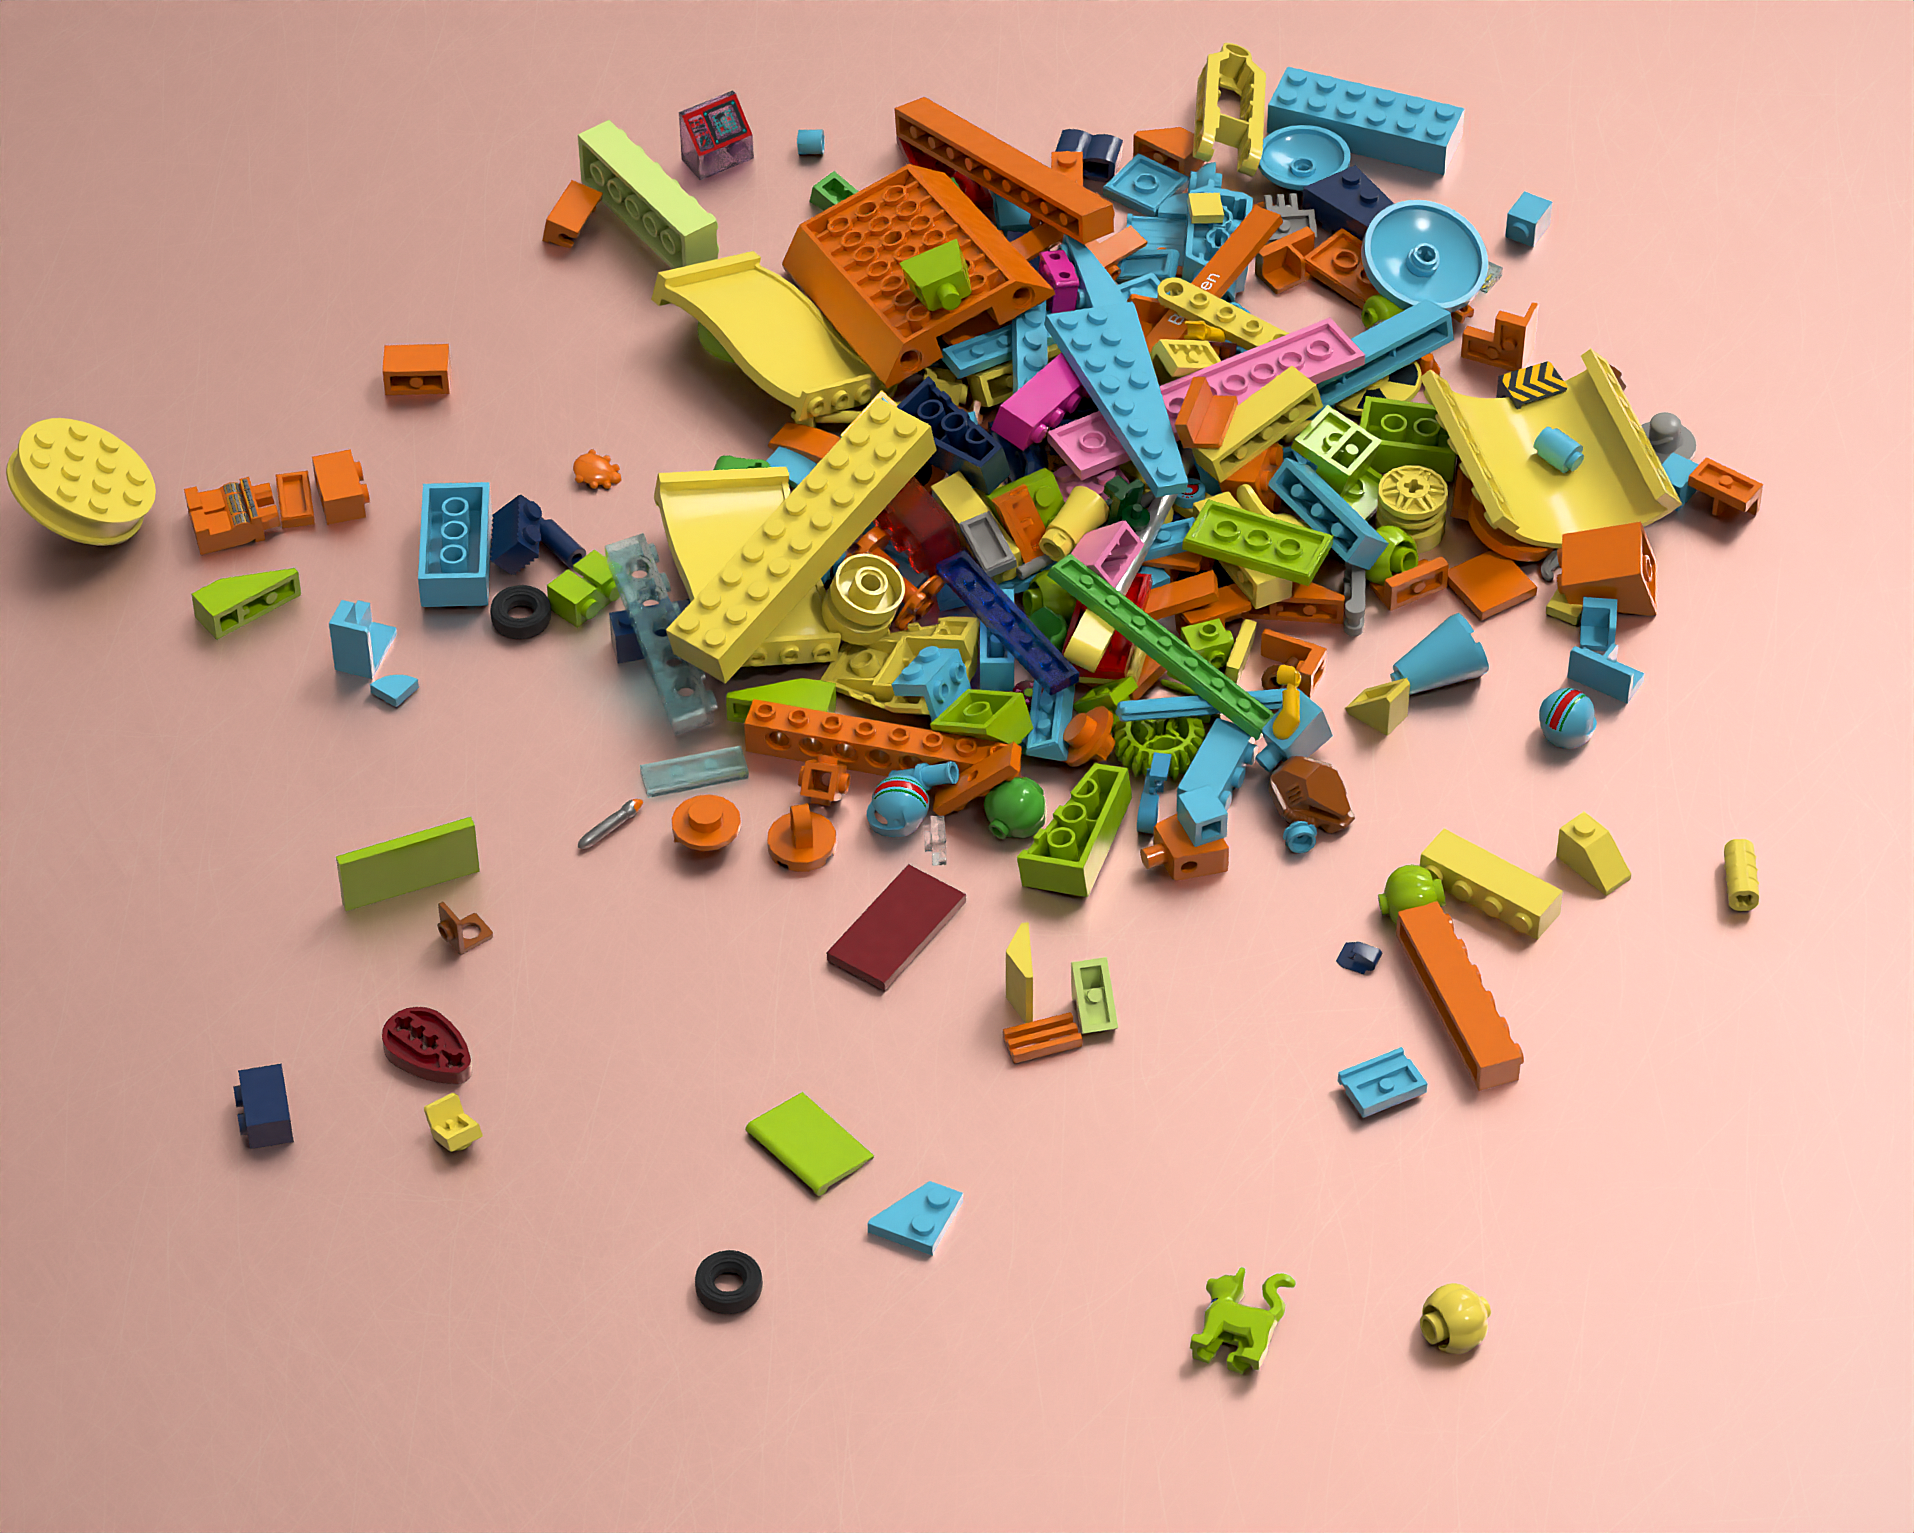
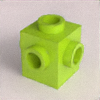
M1219 618L1181 628L1180 640L1217 669L1227 665L1231 650L1234 647V639L1231 631L1225 630Z

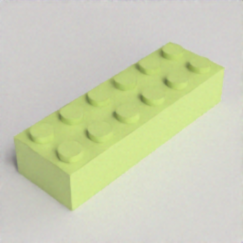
M607 120L578 134L581 182L585 186L602 192L601 201L667 265L675 269L718 259L719 246L717 244L716 231L718 230V223L713 214L707 213L693 196H689L675 179H671L657 162H653L639 145L636 146L622 129H618L610 120Z

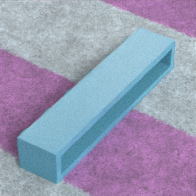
M1425 299L1351 338L1365 354V365L1316 384L1323 407L1316 413L1322 411L1327 405L1331 406L1453 341L1451 313Z

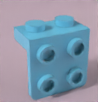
M936 646L922 649L917 657L902 670V673L891 684L895 696H924L932 722L967 689H971L966 666L962 661L959 649L938 648Z

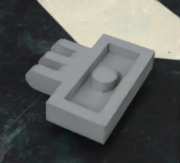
M1296 193L1289 194L1290 205H1285L1284 194H1277L1276 206L1272 205L1271 195H1264L1265 209L1280 214L1283 220L1282 225L1265 245L1306 226L1315 233L1314 243L1317 242L1314 209L1298 210Z

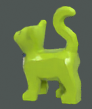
M1241 1267L1235 1276L1223 1275L1218 1279L1210 1278L1207 1281L1206 1290L1211 1296V1303L1205 1310L1204 1329L1202 1334H1193L1191 1337L1190 1349H1192L1193 1359L1209 1364L1222 1343L1226 1342L1238 1346L1236 1352L1229 1353L1227 1358L1228 1370L1243 1374L1251 1365L1253 1369L1259 1370L1268 1353V1344L1271 1342L1274 1329L1285 1312L1286 1305L1277 1293V1289L1279 1287L1294 1288L1296 1286V1281L1290 1275L1277 1273L1267 1278L1262 1285L1263 1297L1270 1306L1269 1311L1239 1304L1245 1295L1243 1289L1245 1268Z

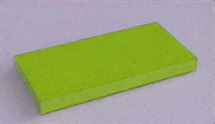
M1208 499L1183 539L1182 549L1309 586L1333 545L1334 535Z
M471 817L336 856L341 898L345 911L480 872L475 824Z

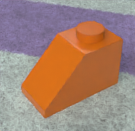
M1182 127L1137 131L1133 135V158L1139 153L1190 177L1191 171H1197L1205 163V161L1193 157L1194 133Z

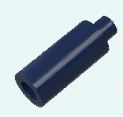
M541 517L540 541L567 567L573 569V565L586 556V550L554 520H545Z

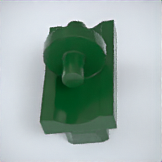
M1117 475L1105 484L1103 492L1109 497L1105 502L1110 509L1107 526L1120 521H1126L1134 532L1142 531L1148 527L1150 513L1140 505L1145 485L1139 479L1128 484L1120 475Z

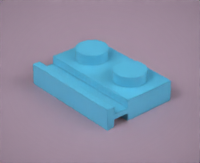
M1402 1047L1338 1072V1083L1344 1086L1346 1089L1345 1093L1363 1118L1427 1093L1428 1083L1411 1059L1406 1058Z

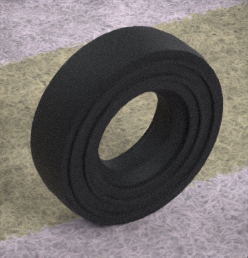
M527 585L508 587L500 591L492 600L490 608L491 621L494 628L503 636L512 639L531 638L542 633L549 625L551 605L546 594L538 588ZM517 606H528L534 610L533 614L526 618H513L508 615V611Z
M725 1250L713 1253L701 1262L696 1271L695 1289L697 1296L705 1307L717 1313L735 1314L745 1311L757 1302L762 1291L763 1281L759 1265L751 1256L740 1251ZM724 1273H736L743 1279L742 1286L734 1291H721L715 1286L714 1282L719 1275Z

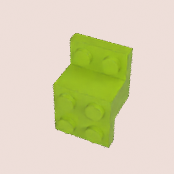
M1327 405L1294 439L1291 449L1317 465L1316 473L1366 522L1377 512L1378 484L1383 475L1370 466L1382 441Z

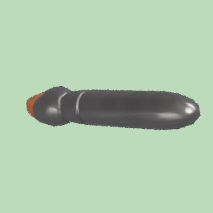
M633 799L626 802L620 810L587 832L579 840L578 848L586 849L593 846L622 825L627 819L633 818L643 805V800Z

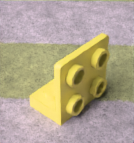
M1160 339L1153 346L1150 353L1159 385H1164L1221 362L1210 343L1202 340Z

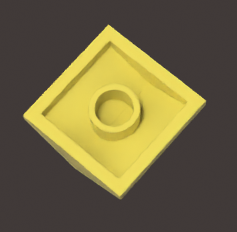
M1029 922L1020 924L1006 949V998L1025 1023L1033 1022V970Z

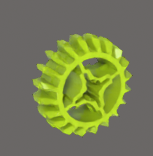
M1197 716L1128 722L1117 721L1113 736L1115 739V755L1117 756V761H1121L1124 768L1132 769L1136 777L1141 774L1146 776L1147 768L1151 769L1154 752L1171 754L1168 776L1176 780L1178 773L1185 775L1206 738L1202 720L1197 719Z

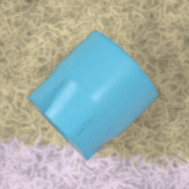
M798 130V154H824V130Z

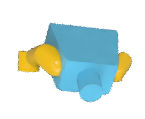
M1280 665L1278 668L1277 683L1287 685V688L1282 691V707L1261 731L1267 746L1255 756L1260 766L1268 772L1280 761L1285 762L1291 756L1309 757L1333 737L1323 710L1300 689L1296 690V687L1301 682V675L1293 666Z

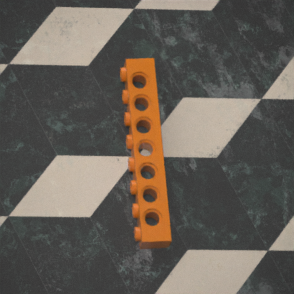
M753 699L744 723L746 752L802 762L813 759L817 760L818 754L838 757L837 764L847 765V770L889 777V773L892 770L915 768L920 763L936 765L950 761L957 764L960 774L1008 745L1001 742ZM1020 768V771H1019V773H1018V775H1017L1016 777H1019V778H1020V776H1021V768Z

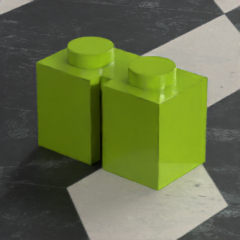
M595 549L573 565V570L583 576V578L568 569L547 584V594L551 610L577 628L588 619L594 618L600 610L612 601L619 599L625 592L623 568Z

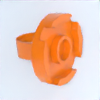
M808 803L790 806V813L782 815L774 821L768 830V852L775 863L778 864V861L788 865V869L791 871L809 872L819 869L826 864V859L832 854L834 856L836 852V830L831 821L823 815L811 812Z

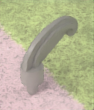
M1557 550L1549 554L1542 564L1541 574L1547 581L1553 580L1554 574L1552 571L1559 566Z

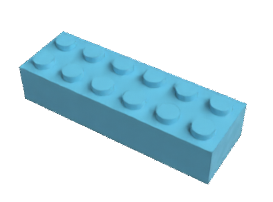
M1287 67L1268 104L1267 133L1271 134L1281 128L1295 125L1317 126L1339 135L1347 143L1350 153L1445 175L1463 136L1465 108Z

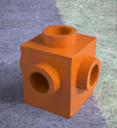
M818 754L817 760L805 761V766H801L798 777V786H801L800 795L811 797L810 803L831 806V801L841 800L842 794H847L850 785V774L846 773L847 765L837 764L838 757ZM825 773L831 774L829 786H826L822 781Z

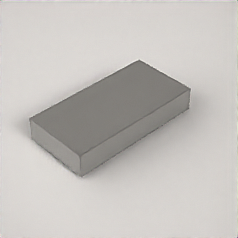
M990 511L959 523L960 531L986 579L1017 567L1016 558Z

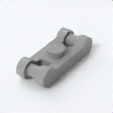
M1345 561L1344 564L1347 569L1344 571L1343 578L1344 603H1346L1344 632L1349 636H1359L1364 631L1365 568Z

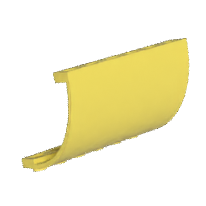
M1591 348L1581 355L1587 369L1564 381L1567 385L1566 392L1521 405V409H1516L1510 397L1477 398L1452 391L1445 379L1432 370L1427 371L1420 377L1426 388L1423 394L1427 401L1436 408L1438 414L1435 415V418L1439 425L1447 431L1450 437L1447 439L1450 448L1459 455L1462 461L1459 466L1474 485L1471 489L1472 493L1486 509L1484 513L1485 519L1494 529L1500 528L1519 541L1541 547L1562 548V534L1640 521L1643 527L1682 505L1608 361ZM1548 426L1552 429L1558 428L1583 446L1582 454L1584 459L1575 471L1569 470L1566 473H1562L1538 455V451L1534 449L1533 445L1543 429Z

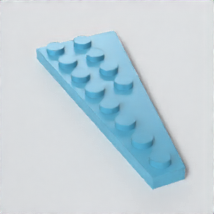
M1133 302L1046 315L1045 328L1154 496L1162 497L1185 493L1188 485L1187 476Z

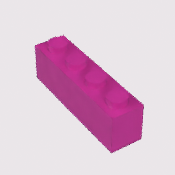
M1062 352L1000 405L991 430L1023 451L1033 442L1039 443L1050 427L1056 428L1067 412L1073 413L1082 398H1090V395Z

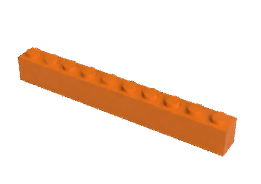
M922 97L894 108L897 137L1083 245L1114 233L1115 212L1113 203L932 100Z

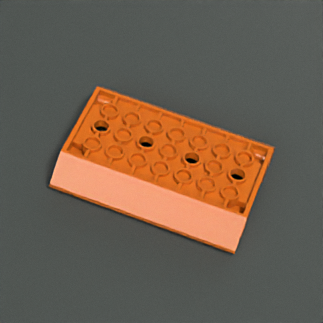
M907 164L799 224L782 262L784 270L887 389L901 383L907 377L943 358L936 337L951 331L954 327L968 319L978 316L984 310L1000 326L1055 295L1054 289L946 173ZM957 239L968 267L972 293L962 298L960 305L953 310H946L941 307L934 311H928L910 290L900 262Z

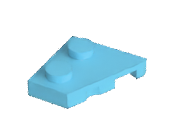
M929 1181L872 1217L867 1223L868 1233L933 1256L963 1204V1193Z

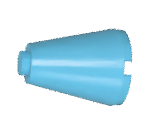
M1456 613L1448 617L1393 665L1394 672L1390 674L1392 682L1407 678L1410 682L1409 695L1481 677L1489 671V663L1481 643H1475L1471 636V633L1474 632L1471 625L1460 613Z

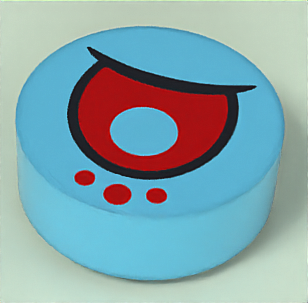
M1187 478L1186 492L1179 493L1174 503L1182 508H1193V503L1205 499V485L1200 480Z

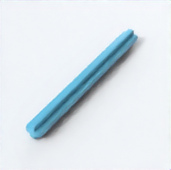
M1286 688L1246 692L1269 710H1278L1282 707V691L1286 690ZM1199 695L1121 701L1118 703L1116 716L1122 722L1222 714Z

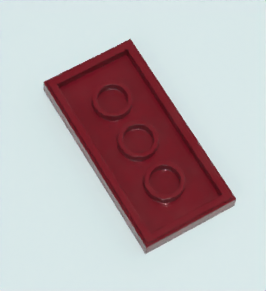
M908 864L826 952L827 961L885 991L966 903V894Z

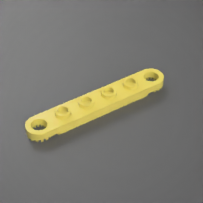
M1167 278L1158 285V301L1161 306L1164 305V308L1176 311L1178 315L1189 321H1204L1205 325L1221 329L1225 334L1226 340L1246 350L1253 349L1289 334L1183 279ZM1172 289H1174V291L1178 290V292L1181 291V294L1177 296H1170L1166 293H1168L1169 290L1171 292Z

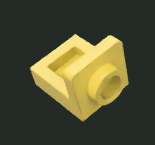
M451 1093L424 1107L433 1138L450 1152L466 1149L473 1141L483 1137L479 1124L464 1113L457 1094Z

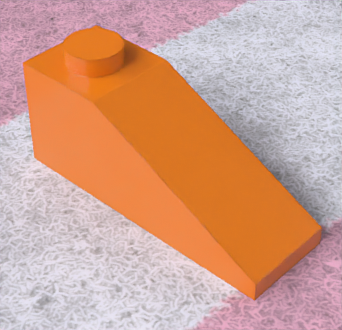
M1292 582V597L1259 609H1255L1251 604L1252 609L1243 612L1242 618L1343 624L1345 596L1313 582L1309 586Z

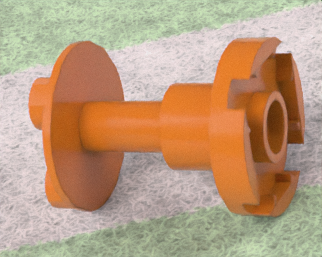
M879 526L869 530L856 543L859 547L853 555L873 554L888 560L897 569L900 566L884 552L889 543L890 534ZM849 552L844 560L853 555ZM939 575L932 576L919 589L903 577L905 594L902 602L905 606L895 621V627L898 630H908V624L914 623L917 614L922 618L930 611L934 605L931 597L937 595L946 583Z

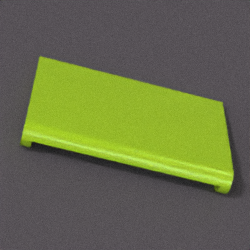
M803 1092L750 1121L745 1128L747 1133L753 1135L812 1188L818 1196L823 1195L829 1186L860 1169L864 1163L874 1158V1155Z

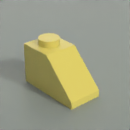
M1585 811L1559 828L1556 857L1605 896L1631 879V872L1610 831Z

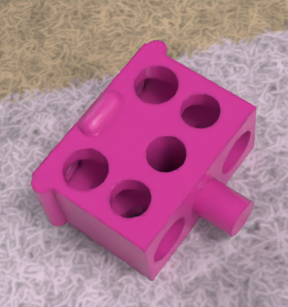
M1064 250L1040 252L1038 273L1055 291V295L1046 299L1051 313L1075 311L1079 279L1073 264L1069 261Z

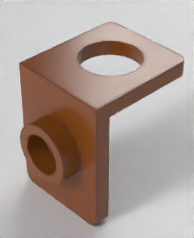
M443 901L438 904L440 923L437 926L439 933L460 955L493 938V931L477 913H472L460 920ZM467 926H475L480 930V934L475 938L467 939L463 937L462 929Z

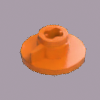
M1104 706L1095 707L1087 713L1076 715L1069 722L1063 734V739L1069 743L1068 757L1064 761L1065 763L1075 767L1088 760H1094L1096 763L1107 760L1108 755L1115 746V739L1110 733L1114 722L1111 711Z
M711 794L697 795L683 801L675 809L671 818L674 843H682L690 849L700 851L717 850L729 845L738 836L741 829L740 812L734 803L724 797Z

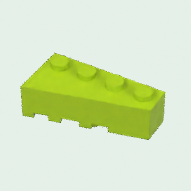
M1094 763L1070 792L1071 798L1064 806L1059 805L1053 813V820L1045 829L1040 828L1033 837L1034 843L1028 850L1023 849L1017 856L1022 886L1084 897L1089 896L1132 799L1128 768Z

